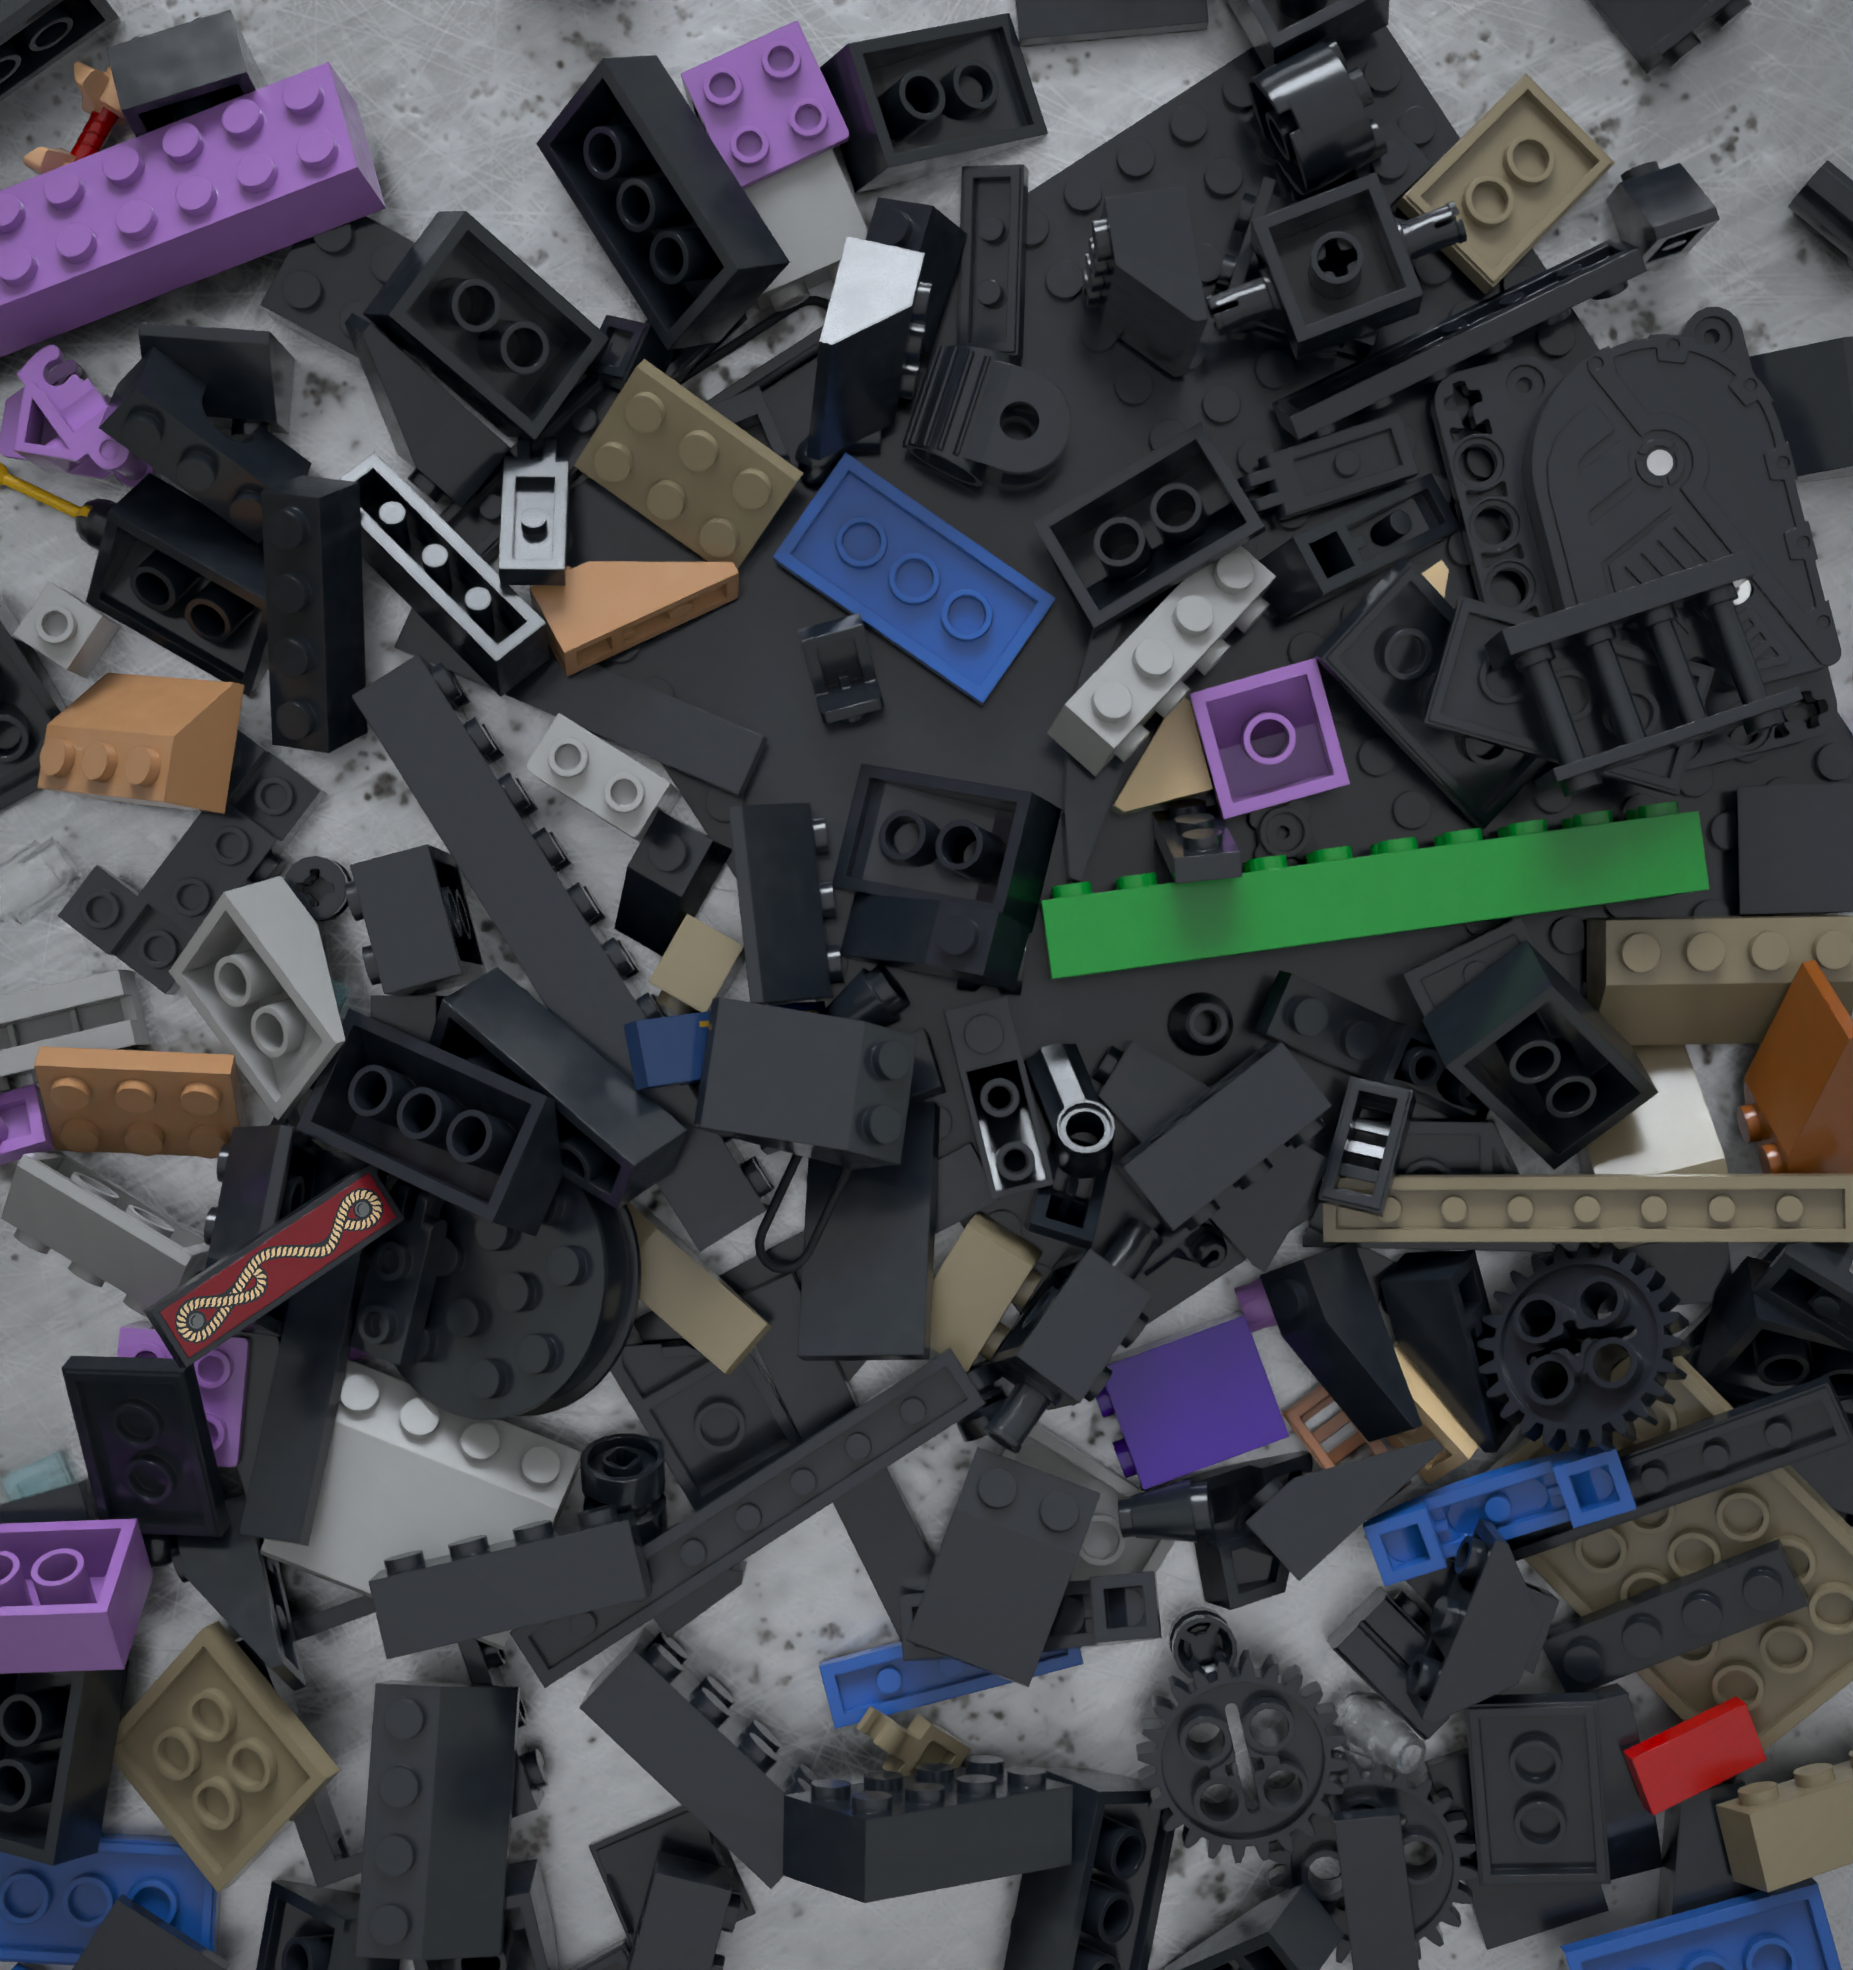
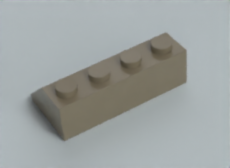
M1853 916L1587 918V1001L1630 1045L1762 1043L1801 963L1811 960L1817 962L1850 1017L1852 1015Z

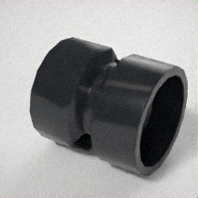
M617 1433L601 1437L590 1443L582 1451L580 1459L582 1493L585 1496L583 1511L611 1504L616 1505L618 1514L634 1511L642 1545L667 1530V1500L663 1493L666 1482L664 1451L660 1444L647 1436L634 1433Z

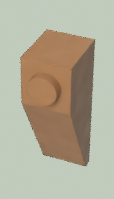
M588 561L574 568L566 566V586L535 585L530 587L532 609L546 622L548 643L566 677L737 599L739 572L733 562Z

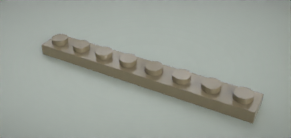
M1853 1173L1395 1175L1383 1217L1323 1203V1242H1853ZM1341 1176L1338 1188L1373 1195L1375 1184Z

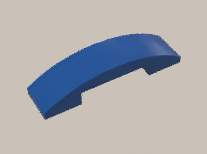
M1612 1445V1451L1609 1452L1597 1446L1587 1448L1585 1455H1579L1573 1450L1551 1454L1457 1481L1393 1507L1364 1522L1363 1528L1382 1581L1386 1587L1447 1568L1446 1559L1456 1556L1462 1540L1466 1536L1473 1535L1479 1518L1492 1522L1505 1540H1509L1567 1521H1571L1574 1529L1636 1510L1637 1507L1615 1445Z

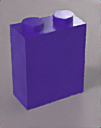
M1239 1310L1112 1356L1106 1366L1113 1370L1112 1375L1101 1392L1095 1397L1102 1417L1105 1418L1115 1414L1123 1438L1112 1442L1125 1479L1137 1474L1143 1490L1289 1437L1246 1317Z

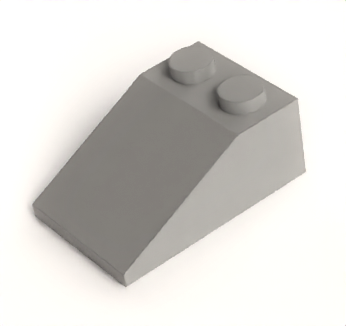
M282 876L223 892L171 967L169 973L229 1055H235L237 1066L279 1121L289 1116L346 1041L318 924Z

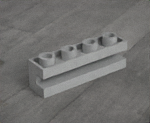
M118 969L0 997V1093L10 1090L9 1078L31 1073L33 1083H38L34 1064L40 1046L132 1050L151 1045L134 971Z

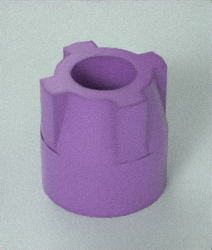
M1260 1277L1251 1283L1234 1288L1251 1333L1267 1327L1277 1326Z

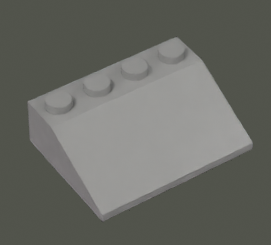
M348 1359L309 1546L264 1540L260 1554L372 1598L368 1581L379 1571L386 1570L384 1560L389 1557L417 1550L423 1551L425 1560L450 1554L448 1548L450 1543L479 1535H487L489 1545L514 1539L512 1531L514 1528L542 1520H551L554 1530L575 1482L582 1452L500 1419H471L452 1414L426 1400L409 1383ZM511 1630L476 1638L475 1640L503 1650Z

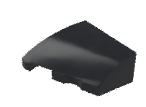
M1299 1451L1246 1461L1182 1479L1191 1478L1193 1484L1208 1482L1212 1498L1214 1535L1199 1536V1543L1194 1542L1205 1602L1233 1610L1285 1592L1290 1571L1245 1523L1256 1513L1248 1502L1275 1477L1285 1486L1293 1478L1302 1476V1471L1311 1473L1313 1459L1310 1452Z

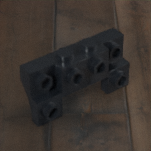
M238 728L225 814L202 811L140 893L103 866L96 865L58 914V917L105 953L116 956L164 994L174 995L180 986L169 973V970L223 892L277 877L286 863V860L280 855L328 793Z

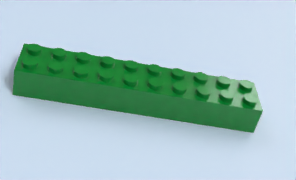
M1671 801L1638 806L1636 809L1626 810V821L1619 822L1613 821L1612 810L1573 815L1571 818L1561 819L1562 829L1548 831L1547 819L1507 824L1505 827L1497 828L1499 838L1483 840L1482 828L1446 832L1440 836H1435V847L1418 849L1416 837L1381 841L1375 845H1370V856L1356 858L1352 856L1351 846L1312 851V853L1306 854L1307 864L1290 867L1287 865L1286 855L1255 858L1242 863V877L1179 884L1175 882L1158 884L1155 872L1119 877L1115 880L1116 890L1093 893L1091 881L1053 886L1051 889L1052 899L1041 900L1040 903L1050 980L1709 890L1699 811L1679 813L1678 802Z

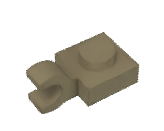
M870 1706L856 1726L858 1730L874 1739L873 1743L890 1754L882 1768L885 1771L901 1773L903 1776L914 1775L915 1766L924 1763H943L958 1768L972 1750L958 1737L918 1713L909 1727L905 1729L886 1714Z

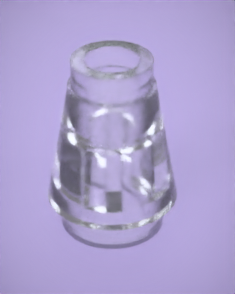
M1355 1691L1345 1696L1336 1707L1339 1717L1332 1725L1343 1727L1347 1742L1341 1745L1342 1748L1396 1769L1403 1774H1409L1420 1766L1426 1754L1425 1742L1416 1735L1377 1693Z

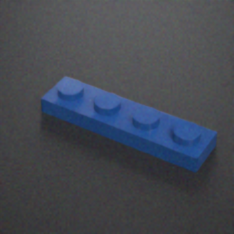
M901 1641L821 1661L819 1664L835 1729L859 1723L870 1706L886 1715H891L1013 1683L1010 1680L955 1659L903 1661ZM1080 1649L1042 1652L1033 1677L1084 1664Z

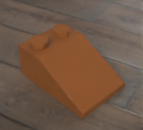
M1815 960L1801 963L1744 1077L1745 1105L1737 1107V1121L1745 1143H1755L1758 1148L1763 1174L1853 1173V1020Z

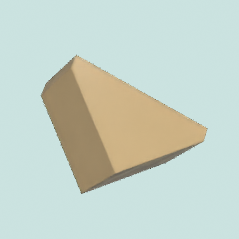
M1184 698L1165 719L1163 718L1109 811L1122 817L1164 806L1169 802L1207 795L1213 790L1190 700Z

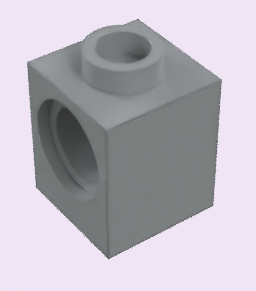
M48 581L13 635L66 670L87 678L121 626L69 591Z

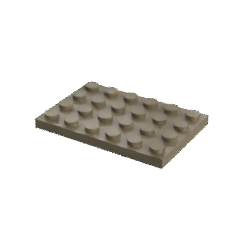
M1682 1356L1673 1357V1364L1687 1374L1685 1380L1667 1379L1664 1386L1676 1399L1675 1403L1666 1404L1655 1400L1651 1408L1655 1412L1659 1423L1654 1426L1639 1417L1633 1422L1637 1440L1631 1442L1618 1431L1612 1432V1445H1615L1618 1451L1734 1408ZM1630 1357L1618 1360L1613 1366L1610 1373L1611 1382L1617 1381L1627 1374L1630 1368ZM1542 1436L1535 1442L1525 1437L1487 1471L1572 1450L1568 1447L1567 1441L1560 1451L1557 1452L1543 1444ZM1590 1437L1588 1448L1597 1447ZM1790 1465L1524 1558L1582 1617L1780 1539L1808 1593V1606L1636 1673L1683 1721L1735 1696L1747 1705L1763 1751L1853 1681V1528Z

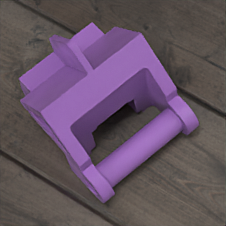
M48 345L40 349L17 373L25 386L6 399L0 432V453L3 456L30 461L42 470L104 481L116 475L123 484L130 488H134L148 473L156 474V469L99 429L111 397L108 394L102 397L88 378L83 381L80 378L82 375L81 366L71 359L63 362L64 353L57 346Z

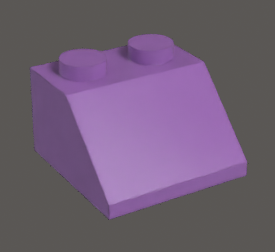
M1316 658L1189 693L1219 813L1223 819L1350 784Z

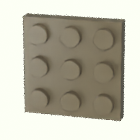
M219 1621L202 1628L121 1719L113 1757L115 1765L218 1893L233 1885L341 1771Z

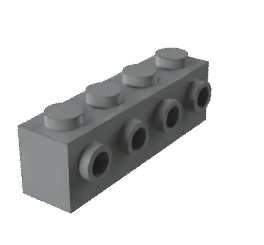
M1240 546L1184 579L1064 704L1047 734L1095 777L1115 755L1125 762L1150 733L1143 725L1156 712L1165 719L1190 691V688L1184 684L1189 676L1196 669L1205 676L1231 647L1224 639L1235 627L1246 633L1266 611L1270 604L1262 596L1276 576L1246 549Z

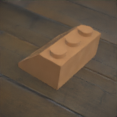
M106 673L47 724L45 741L40 752V773L37 788L98 800L225 814L244 685L234 682Z

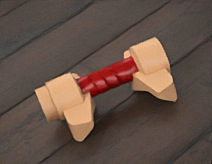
M79 61L73 64L75 82L82 93V110L90 114L89 121L86 122L82 130L83 132L79 135L71 152L63 148L38 147L23 157L26 167L41 175L100 152L115 124L123 126L127 120L120 108L110 65L106 72H101Z

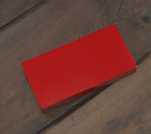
M1736 1696L1622 1751L1642 1805L1653 1816L1767 1760L1747 1705Z

